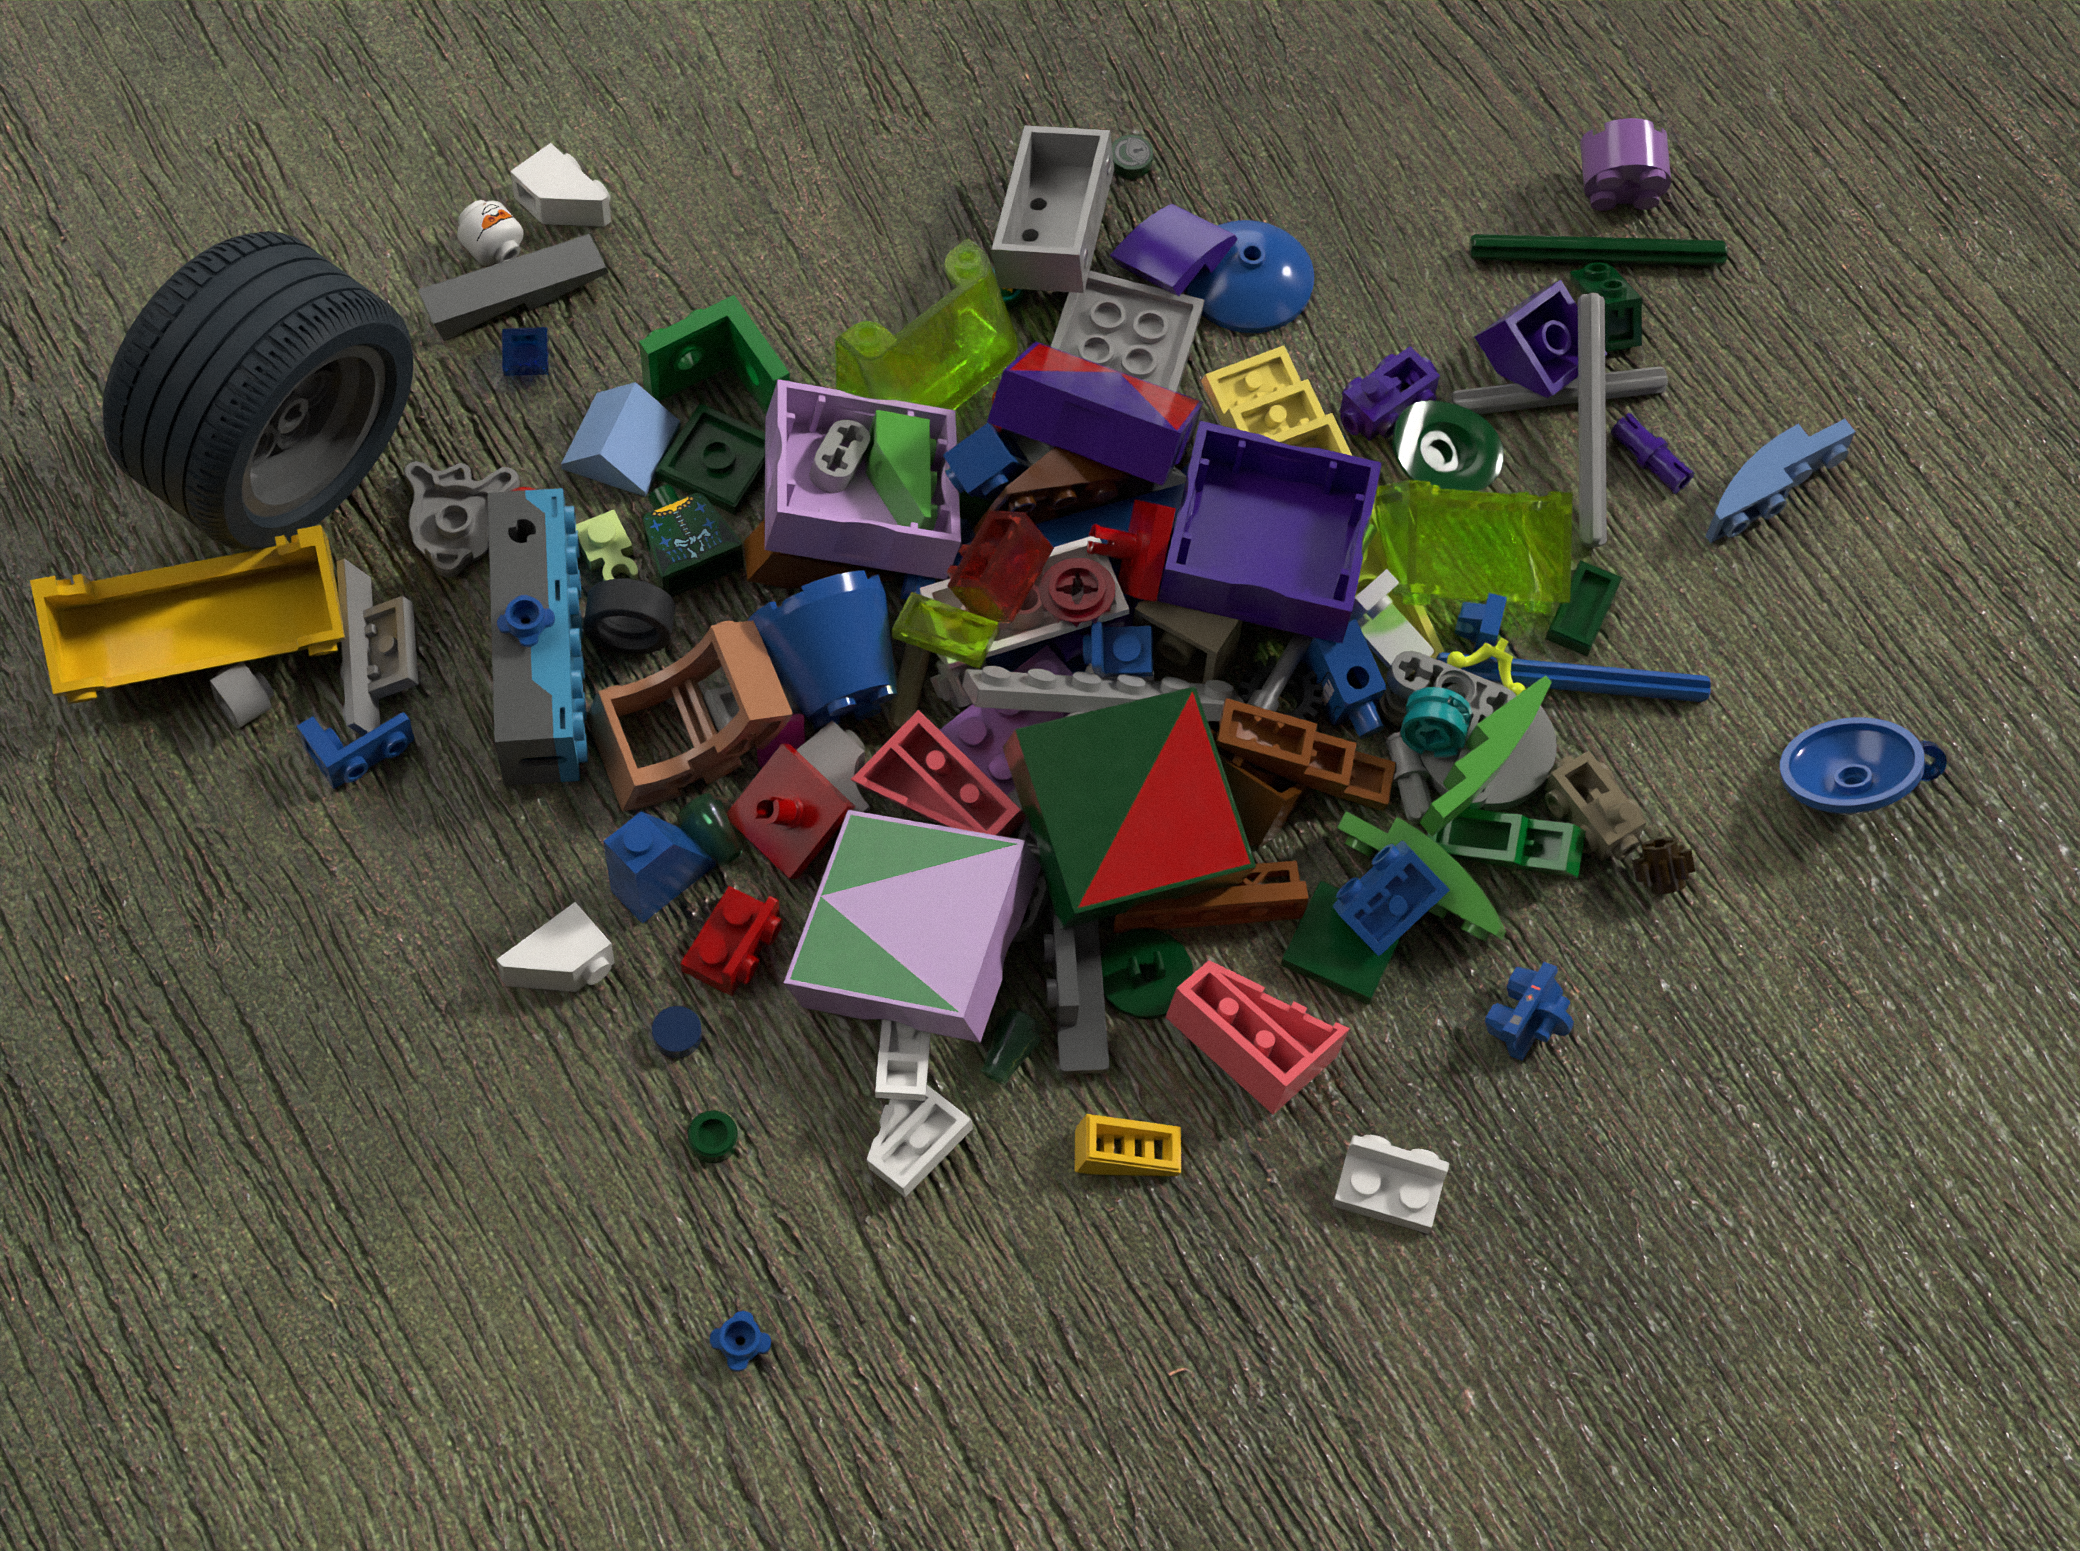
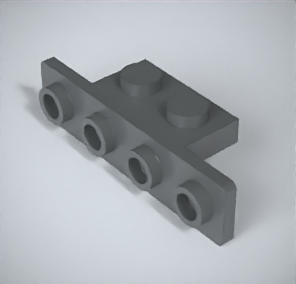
M1049 894L1050 934H1043L1044 963H1052L1053 979H1046L1047 1009L1055 1008L1059 1071L1063 1075L1106 1073L1109 1069L1098 920L1061 929Z

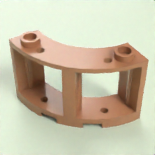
M728 620L711 625L706 635L692 650L663 670L627 685L610 686L598 691L587 713V722L623 812L681 796L679 788L698 779L704 778L708 785L742 765L739 759L741 755L754 746L763 750L777 737L787 725L793 713L754 621L735 623ZM722 666L740 710L723 729L717 732L703 701V694L698 683ZM674 697L694 748L663 762L637 768L618 717L651 707Z

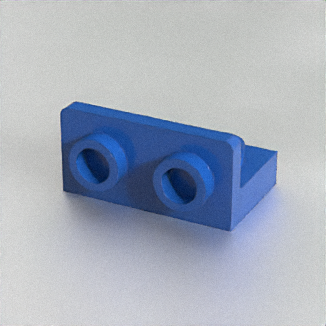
M1403 840L1396 846L1389 844L1384 847L1372 860L1373 867L1361 879L1354 877L1341 887L1336 895L1338 900L1333 904V908L1339 916L1378 956L1387 950L1450 891Z

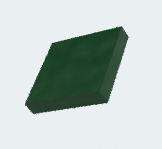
M700 403L656 468V479L690 495L701 493L712 505L736 516L765 471V432Z
M1320 880L1282 958L1280 966L1369 1005L1401 936L1378 956L1333 908V904L1338 900L1336 895L1340 889Z

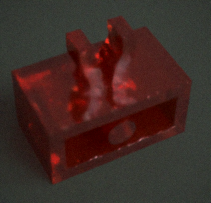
M990 511L971 545L962 544L958 552L963 557L959 566L950 565L946 573L951 579L947 586L977 621L1012 623L1021 610L1022 604L1036 579L1041 574L1054 547L1025 512Z

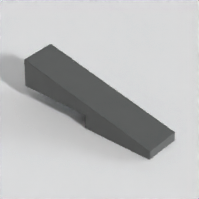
M590 234L418 289V292L434 326L443 341H446L522 303H525L528 310L531 311L609 272Z

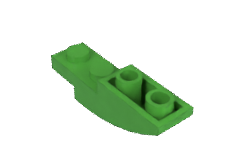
M1345 812L1337 827L1348 836L1344 843L1345 845L1370 857L1373 850L1380 852L1387 845L1394 844L1396 846L1403 840L1450 889L1428 910L1430 913L1444 919L1447 912L1454 914L1464 920L1460 927L1462 930L1484 942L1487 941L1490 934L1500 940L1503 939L1506 933L1504 926L1483 890L1469 873L1440 845L1398 817H1396L1389 832L1386 833L1351 813Z

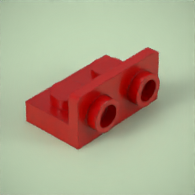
M728 886L681 961V971L732 997L740 983L747 985L754 976L759 964L757 955L764 944L772 945L781 931L783 919L780 918L779 900L769 896L767 901L763 903Z

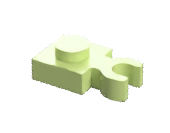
M614 509L576 524L579 548L591 571L603 567L604 581L614 579V576L618 573H625L629 575L630 579L639 580L637 565L632 559L628 558V556L633 555L632 543Z

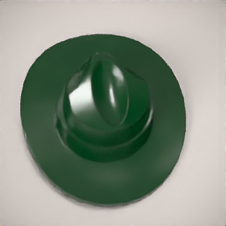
M1421 401L1403 410L1395 423L1393 448L1396 460L1405 475L1413 483L1427 491L1448 496L1473 494L1488 487L1496 480L1502 470L1504 450L1498 433L1483 417L1467 408L1448 402Z

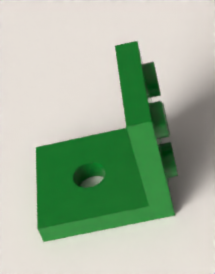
M735 295L706 309H697L691 312L685 319L665 329H656L648 334L646 338L639 341L644 390L658 402L731 366L766 416L777 380L790 381L789 371Z

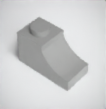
M832 720L800 746L797 751L856 806L853 811L870 813V806L861 796L856 783L851 780L865 765V747L851 730L844 732Z

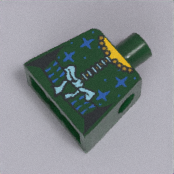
M670 485L658 487L651 492L648 500L654 510L642 517L644 539L658 586L669 594L671 598L744 568L741 540L703 494L695 493L679 499L674 488Z

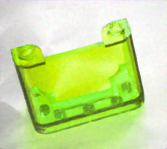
M969 237L954 247L946 256L944 268L946 276L957 287L895 335L884 326L872 321L859 322L835 339L836 390L869 399L898 400L955 410L1001 374L1016 359L1018 341L987 254Z
M1406 480L1377 486L1374 509L1387 569L1399 581V584L1392 589L1393 595L1402 596L1403 605L1425 606L1430 605V598L1486 602L1489 593L1507 597L1506 603L1524 604V612L1552 613V605L1570 603L1573 493L1550 491L1548 495L1538 497V495L1529 494V492L1505 494L1441 489L1440 485H1430V481Z

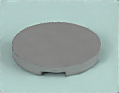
M1494 682L1504 686L1502 682ZM1453 684L1445 688L1465 698L1464 690L1459 685ZM1494 702L1492 704V713L1499 709L1502 705ZM1541 706L1526 733L1499 771L1493 791L1482 806L1485 811L1505 810L1518 806L1532 798L1545 784L1549 771L1555 761L1557 745L1552 723ZM1424 750L1422 755L1419 754L1422 767L1427 768L1429 771L1427 781L1437 792L1444 795L1446 787L1442 783L1454 765L1457 754L1449 757L1434 758L1433 751Z

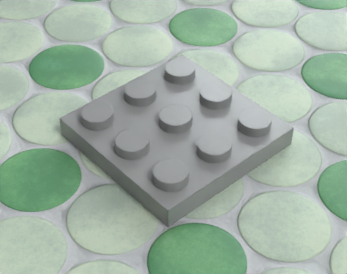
M1089 271L1084 293H1068L1051 347L1178 392L1202 315L1204 300L1184 294L1178 297L1164 289Z

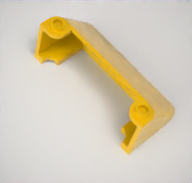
M317 525L297 529L298 534L291 536L292 543H289L286 537L282 535L275 537L276 546L96 581H90L83 574L72 575L74 584L71 583V579L56 580L55 576L30 580L53 694L56 696H67L68 704L97 699V690L307 649L310 657L337 652L336 643L344 641L345 634L329 541L322 526Z

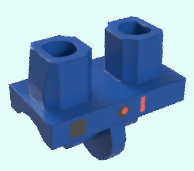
M1543 962L1538 972L1516 967L1508 980L1507 991L1509 997L1520 1001L1517 1007L1512 1009L1496 1003L1493 1004L1486 1015L1485 1024L1488 1033L1506 1042L1509 1056L1523 1061L1536 1038L1542 1042H1547L1552 1034L1566 1036L1573 1028L1574 1021L1566 1012L1570 1001L1562 996L1563 989L1554 978L1558 972L1557 966Z

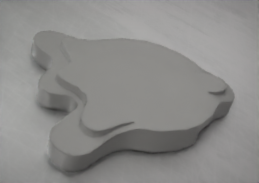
M415 461L405 466L403 472L405 482L414 495L408 518V527L413 544L432 563L434 571L438 575L453 577L460 574L467 565L484 557L489 552L488 493L508 492L518 488L520 481L517 472L509 467H502L481 481H473L471 479L470 467L463 463L456 464L442 471L433 470L423 462Z

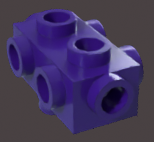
M1411 346L1396 356L1390 354L1378 364L1375 371L1363 379L1361 377L1353 379L1344 388L1340 407L1341 422L1350 434L1356 436L1361 433L1368 441H1371L1379 434L1384 439H1387L1393 435L1397 418L1408 406L1421 401L1436 400L1435 393L1440 375L1437 373L1432 362L1425 357H1421Z

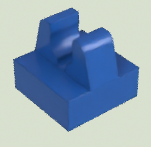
M1489 593L1486 604L1462 603L1454 633L1475 642L1473 653L1481 648L1485 642L1495 646L1507 597Z

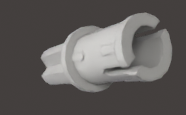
M1400 732L1390 735L1387 738L1388 740L1385 741L1391 761L1396 762L1392 783L1394 787L1400 790L1407 819L1412 821L1413 824L1418 825L1432 803L1426 780L1429 778V771L1427 768L1422 767L1419 753L1411 750L1403 742Z

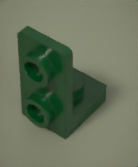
M1590 263L1584 269L1571 271L1570 281L1583 295L1598 293L1605 300V351L1610 352L1642 346V297L1611 265L1606 263Z

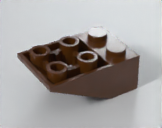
M1055 446L1005 487L974 526V534L993 532L995 536L1018 528L1104 506L1118 495V490L1129 479L1131 474Z

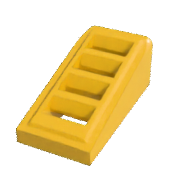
M1086 1114L1075 1129V1172L1094 1175L1179 1176L1181 1173V1127ZM1096 1138H1100V1151H1096ZM1114 1139H1121V1154L1114 1153ZM1135 1139L1141 1140V1157L1135 1156ZM1154 1140H1162V1160L1154 1159Z

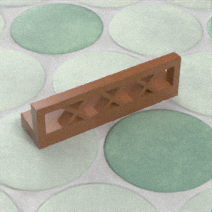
M1297 861L1258 863L1256 868L1241 883L1237 884L1239 886L1222 887L1180 899L1149 901L1128 910L1126 913L1111 916L1113 933H1125L1133 929L1163 930L1302 919L1308 902L1306 881H1300ZM1287 876L1288 882L1262 884L1268 877Z

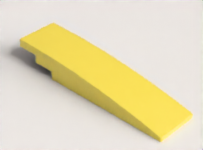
M1285 346L1207 373L1202 378L1201 382L1222 426L1264 435L1275 441L1292 446L1321 448L1352 456L1333 413L1324 414L1309 380H1300ZM1374 503L1369 522L1377 528V532L1363 554L1355 597L1388 569L1399 581V584L1387 595L1393 600L1392 604L1433 648L1434 653L1430 657L1436 659L1439 653L1445 651ZM1370 649L1385 685H1387L1386 678L1389 669Z

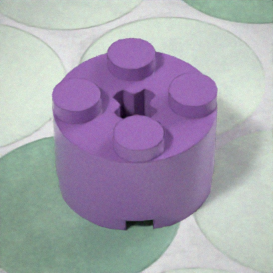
M1627 118L1604 123L1605 131L1593 136V129H1591L1582 137L1580 148L1584 193L1590 200L1591 208L1597 211H1606L1614 208L1616 204H1633L1637 209L1647 210L1659 205V197L1671 186L1666 130L1661 128L1660 132L1655 130L1654 123L1646 119Z

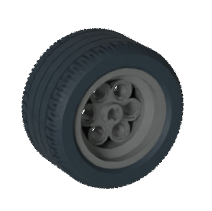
M274 231L256 232L226 239L201 252L175 272L148 301L124 337L113 360L103 396V426L107 448L114 461L124 473L215 542L233 549L248 550L275 546V537L284 535L287 541H289L291 536L298 534L297 529L315 526L333 512L366 477L386 448L401 419L411 389L414 363L409 331L402 317L390 304L301 240Z

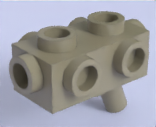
M1588 750L1575 759L1572 756H1567L1550 769V777L1545 787L1547 792L1545 794L1546 804L1556 817L1562 818L1566 816L1571 824H1575L1586 831L1583 846L1584 853L1591 854L1594 852L1601 862L1612 855L1619 861L1628 857L1639 847L1640 842L1638 839L1646 824L1642 810L1633 799L1627 798L1615 784L1614 776L1607 765L1598 762Z

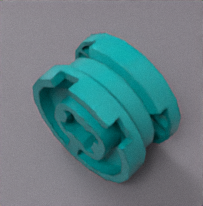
M1425 687L1414 691L1408 697L1405 709L1407 714L1404 716L1400 731L1403 742L1411 750L1421 755L1424 750L1433 751L1434 758L1456 755L1459 747L1464 748L1467 738V729L1472 714L1469 702L1462 695L1445 688Z

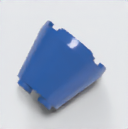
M863 570L826 577L801 586L803 592L785 599L782 602V606L777 607L776 602H768L750 616L747 621H754L778 679L807 720L812 723L815 732H819L832 720L838 725L841 722V718L853 714L856 721L873 717L882 711L881 703L887 702L898 695L886 593L879 575L867 579Z

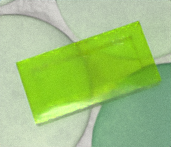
M914 592L910 593L892 628L893 638L979 669L999 632V624L994 620Z

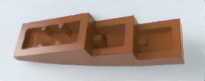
M1228 698L1224 700L1215 745L1268 771L1332 796L1381 811L1388 806L1396 762L1355 751L1357 744L1355 742L1316 732L1317 723Z

